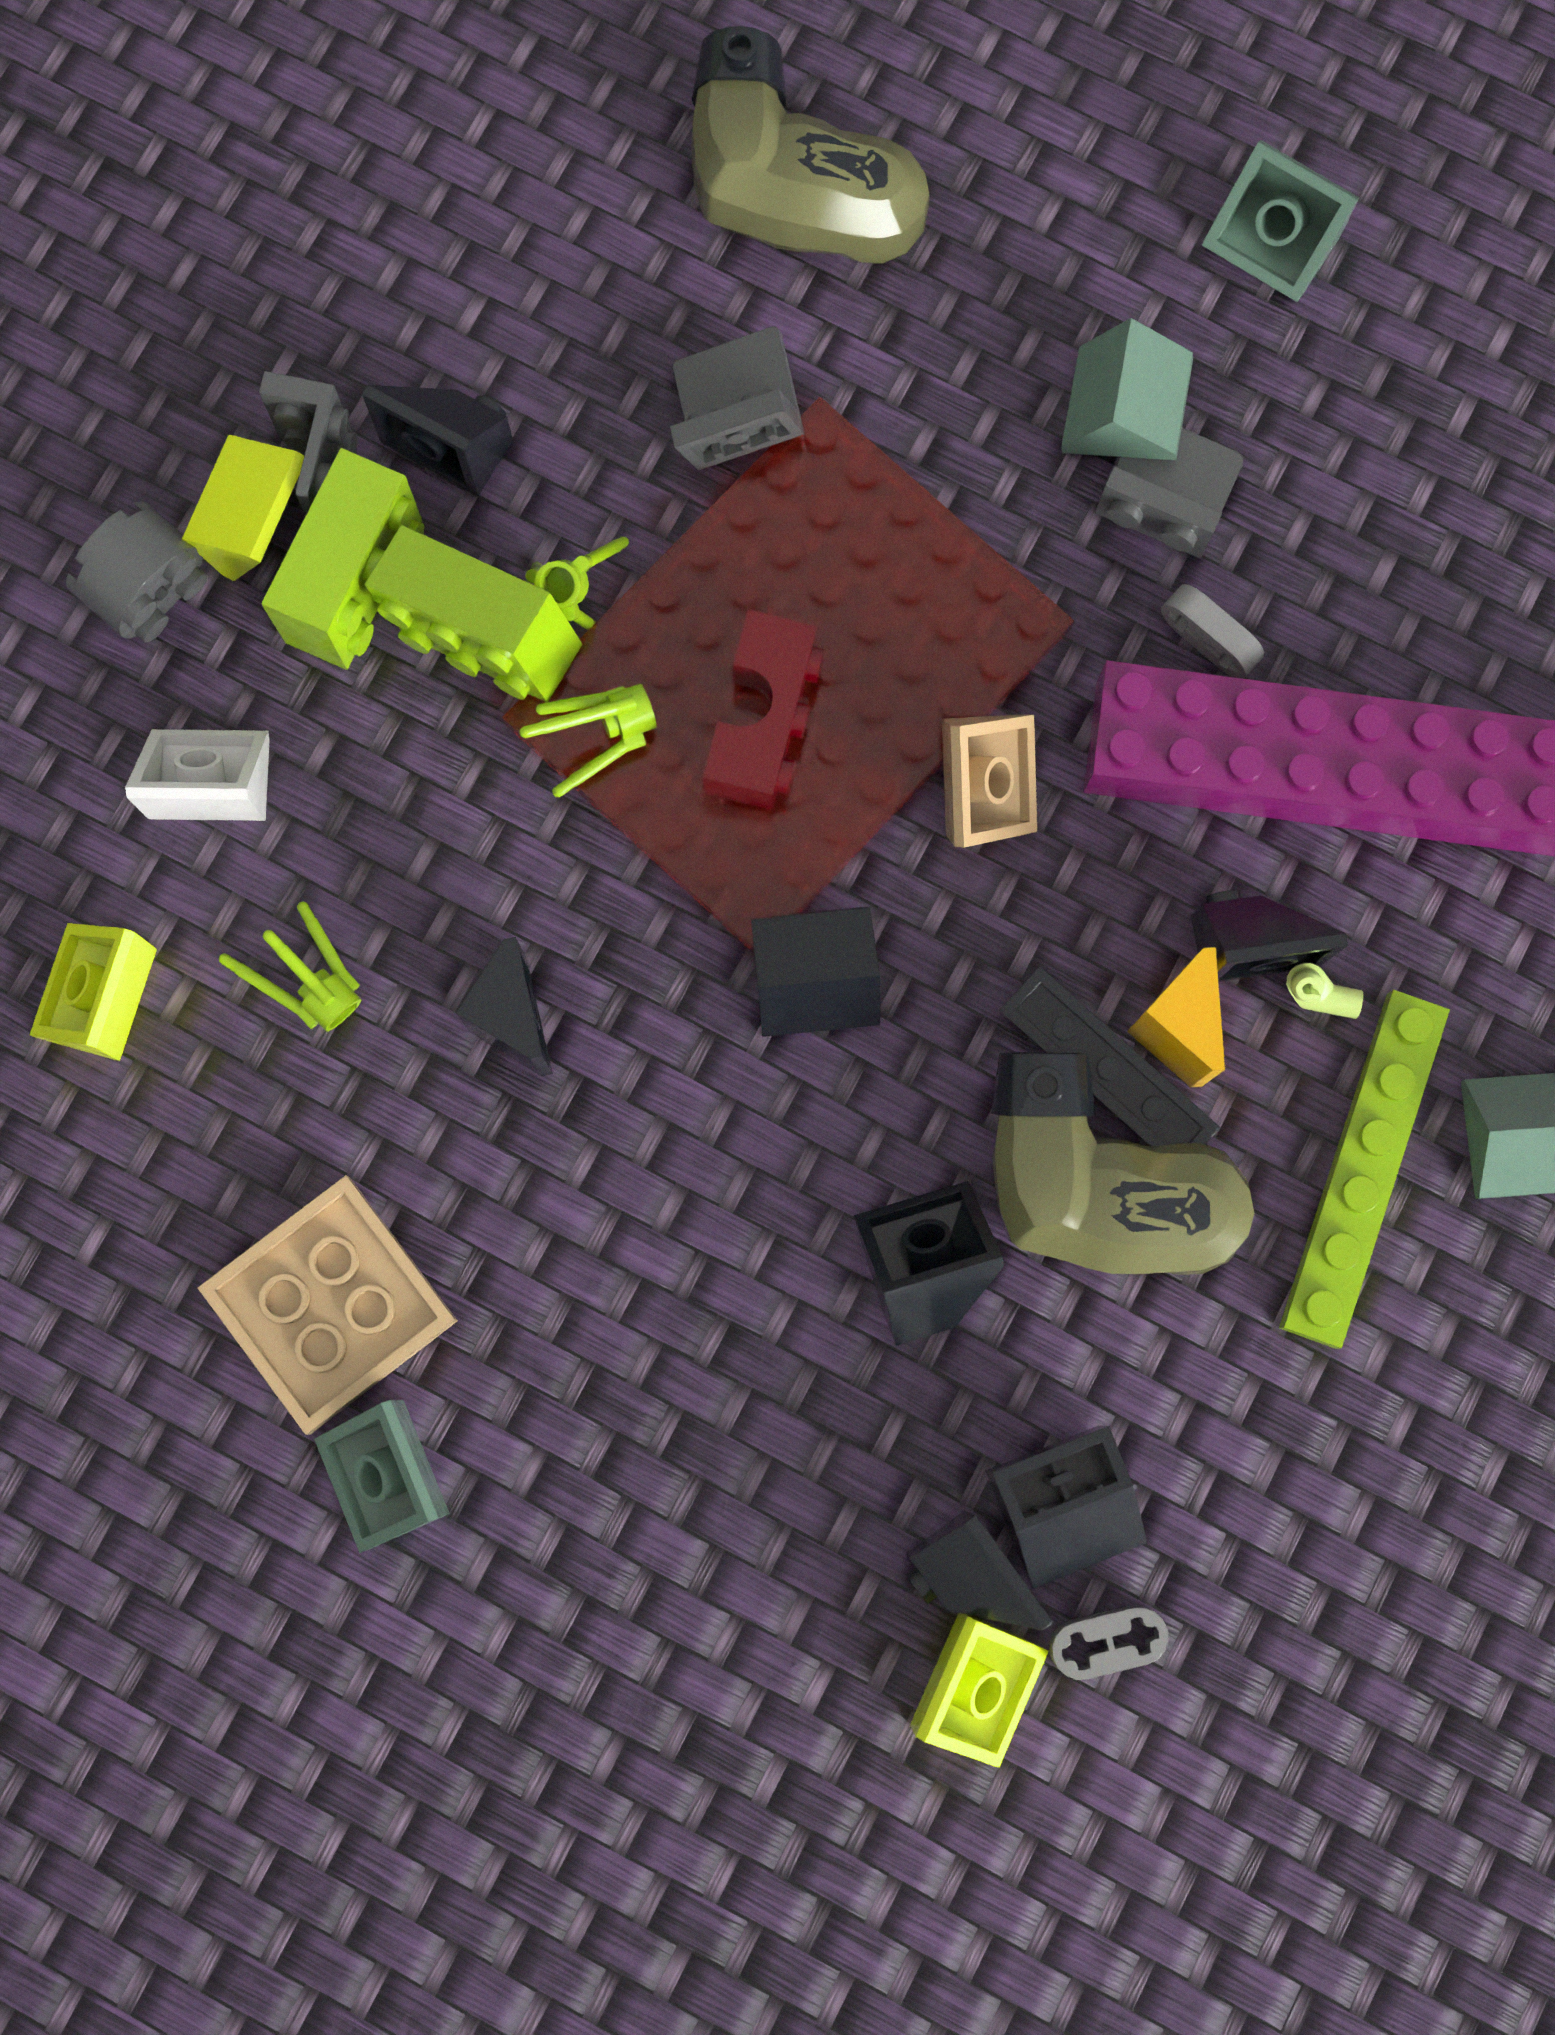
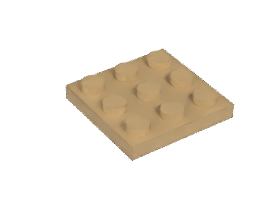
M347 1175L198 1287L201 1294L305 1435H311L458 1321L352 1179Z

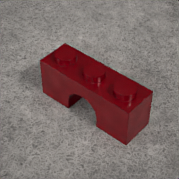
M747 609L733 661V683L760 691L768 699L771 708L763 719L752 725L738 726L717 721L702 776L705 794L773 810L777 792L788 794L796 760L786 758L791 737L803 738L811 704L801 702L806 681L817 684L825 653L824 648L816 647L817 626Z

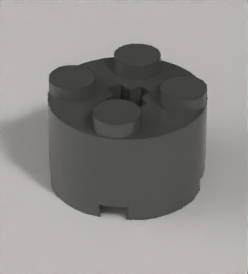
M139 501L134 503L139 512L129 517L120 509L106 519L91 534L75 557V560L83 568L77 580L68 573L66 586L72 594L120 636L126 639L138 636L143 642L148 643L154 640L166 627L169 617L165 613L180 598L187 601L197 595L205 585L208 574L201 569L203 557L198 554L196 547L183 541V534L147 502Z

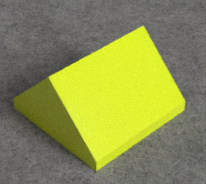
M228 435L182 540L196 547L198 554L224 577L232 581L240 578L261 563L300 475L305 455L294 450Z
M67 923L30 1036L120 1061L157 949L137 933L126 928Z
M958 1613L910 1726L915 1736L926 1743L999 1768L1049 1651L979 1617Z

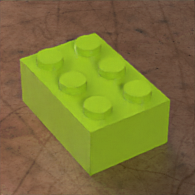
M340 448L261 603L286 644L345 670H348L355 655L360 657L365 653L374 631V626L371 622L380 604L364 584L401 525L421 534L424 532V524L422 523V518L405 475Z
M403 525L399 527L364 584L379 602L380 606L377 609L379 614L398 626L400 629L398 637L405 644L423 654H428L431 648L446 655L445 659L448 663L469 676L476 677L478 672L481 671L495 678L493 682L500 689L521 700H524L526 695L529 694L544 702H549L582 646V642L550 592Z

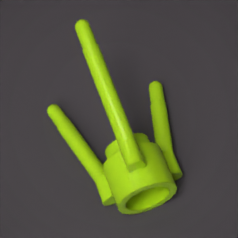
M620 537L586 555L577 557L574 561L557 560L547 562L543 566L540 562H534L531 569L525 574L526 580L550 592L568 621H574L584 629L596 632L599 627L598 623L581 611L578 606L588 592L589 582L586 572L592 566L626 548L629 545V540L627 537Z
M641 683L628 688L620 686L602 693L559 699L557 701L540 703L536 706V712L539 715L580 711L524 726L520 729V735L523 738L548 734L601 719L609 738L620 735L622 739L556 785L552 790L555 797H561L574 787L579 786L628 751L646 745L643 733L657 728L651 703Z
M300 902L297 905V910L333 975H330L325 969H321L314 974L272 930L264 931L263 939L304 983L298 990V994L304 999L303 1002L226 953L219 956V962L237 976L297 1014L310 1029L319 1024L328 1032L341 1024L360 1005L362 1000L354 992L360 984L344 967L309 905L306 902Z

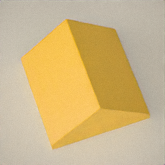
M1216 947L1203 948L1127 1031L1189 1087H1202L1225 1070Z

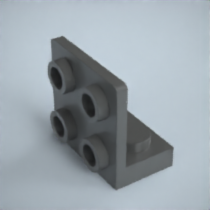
M776 326L760 330L674 362L673 370L685 421L670 426L675 449L698 470L805 434L782 333Z
M264 371L259 395L280 440L295 450L305 452L296 488V496L305 515H307L340 448L356 454L357 434L351 430L348 422V410L342 407L334 385Z

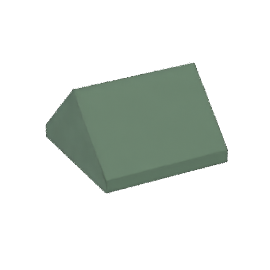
M1260 140L1205 237L1202 246L1298 302L1339 240L1359 197Z
M1132 318L1079 346L1061 446L1062 453L1176 460L1193 363V352Z
M1555 1073L1462 1080L1461 1089L1475 1199L1554 1194Z
M388 1400L314 1438L359 1553L450 1514L404 1400Z

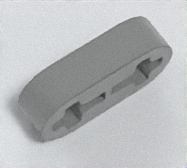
M1182 584L1161 606V613L1169 626L1227 675L1244 679L1263 659L1264 650L1258 640L1197 588Z
M1140 1605L1125 1606L1069 1620L1059 1625L1051 1635L1049 1655L1054 1666L1065 1676L1075 1680L1092 1679L1148 1665L1158 1660L1165 1652L1169 1641L1168 1629L1164 1620L1156 1612ZM1138 1617L1142 1625L1153 1627L1154 1636L1145 1639L1146 1650L1138 1652L1137 1648L1131 1643L1118 1645L1113 1643V1636L1131 1631L1130 1620ZM1075 1632H1079L1080 1637L1086 1642L1102 1639L1104 1648L1086 1653V1665L1078 1667L1072 1658H1063L1062 1649L1071 1645L1070 1635Z

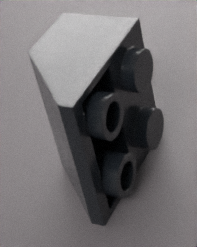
M1109 1426L1093 1427L985 1470L1033 1589L1147 1543L1134 1486Z

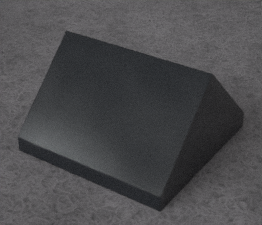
M869 906L750 918L762 1037L880 1025V970Z
M516 937L503 939L456 1014L470 1033L540 1076L553 1074L528 960Z

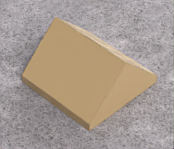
M1034 715L942 719L946 837L953 846L965 848L1037 832Z

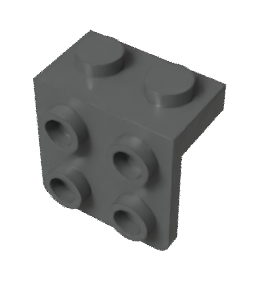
M1182 428L1176 460L1120 457L1117 466H1114L1105 485L1095 513L1110 519L1122 527L1133 529L1161 541L1175 550L1201 558L1216 529L1224 505L1242 468L1243 457L1233 449Z

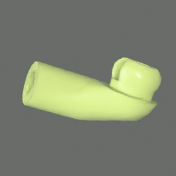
M1304 962L1290 970L1286 985L1302 1009L1352 1019L1358 1018L1363 1004L1362 990L1333 984L1323 969L1313 963Z

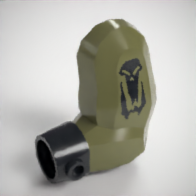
M731 26L713 31L703 39L691 99L695 107L691 143L694 188L703 217L716 226L778 249L795 252L839 254L861 263L883 264L905 255L924 232L929 210V190L926 174L912 153L887 138L840 130L822 119L802 113L787 114L784 110L787 102L782 51L779 42L769 33L753 27Z
M999 1053L991 1114L998 1115L992 1163L997 1207L1010 1242L1022 1250L1110 1274H1204L1230 1261L1249 1235L1254 1217V1209L1248 1181L1225 1151L1201 1143L1143 1146L1126 1140L1095 1138L1087 1116L1095 1115L1088 1053Z

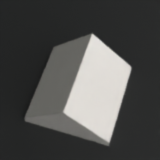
M152 729L125 786L127 799L148 819L266 821L268 731Z

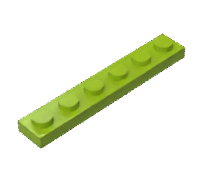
M1394 989L1387 993L1279 1329L1335 1349L1343 1347L1450 1009Z

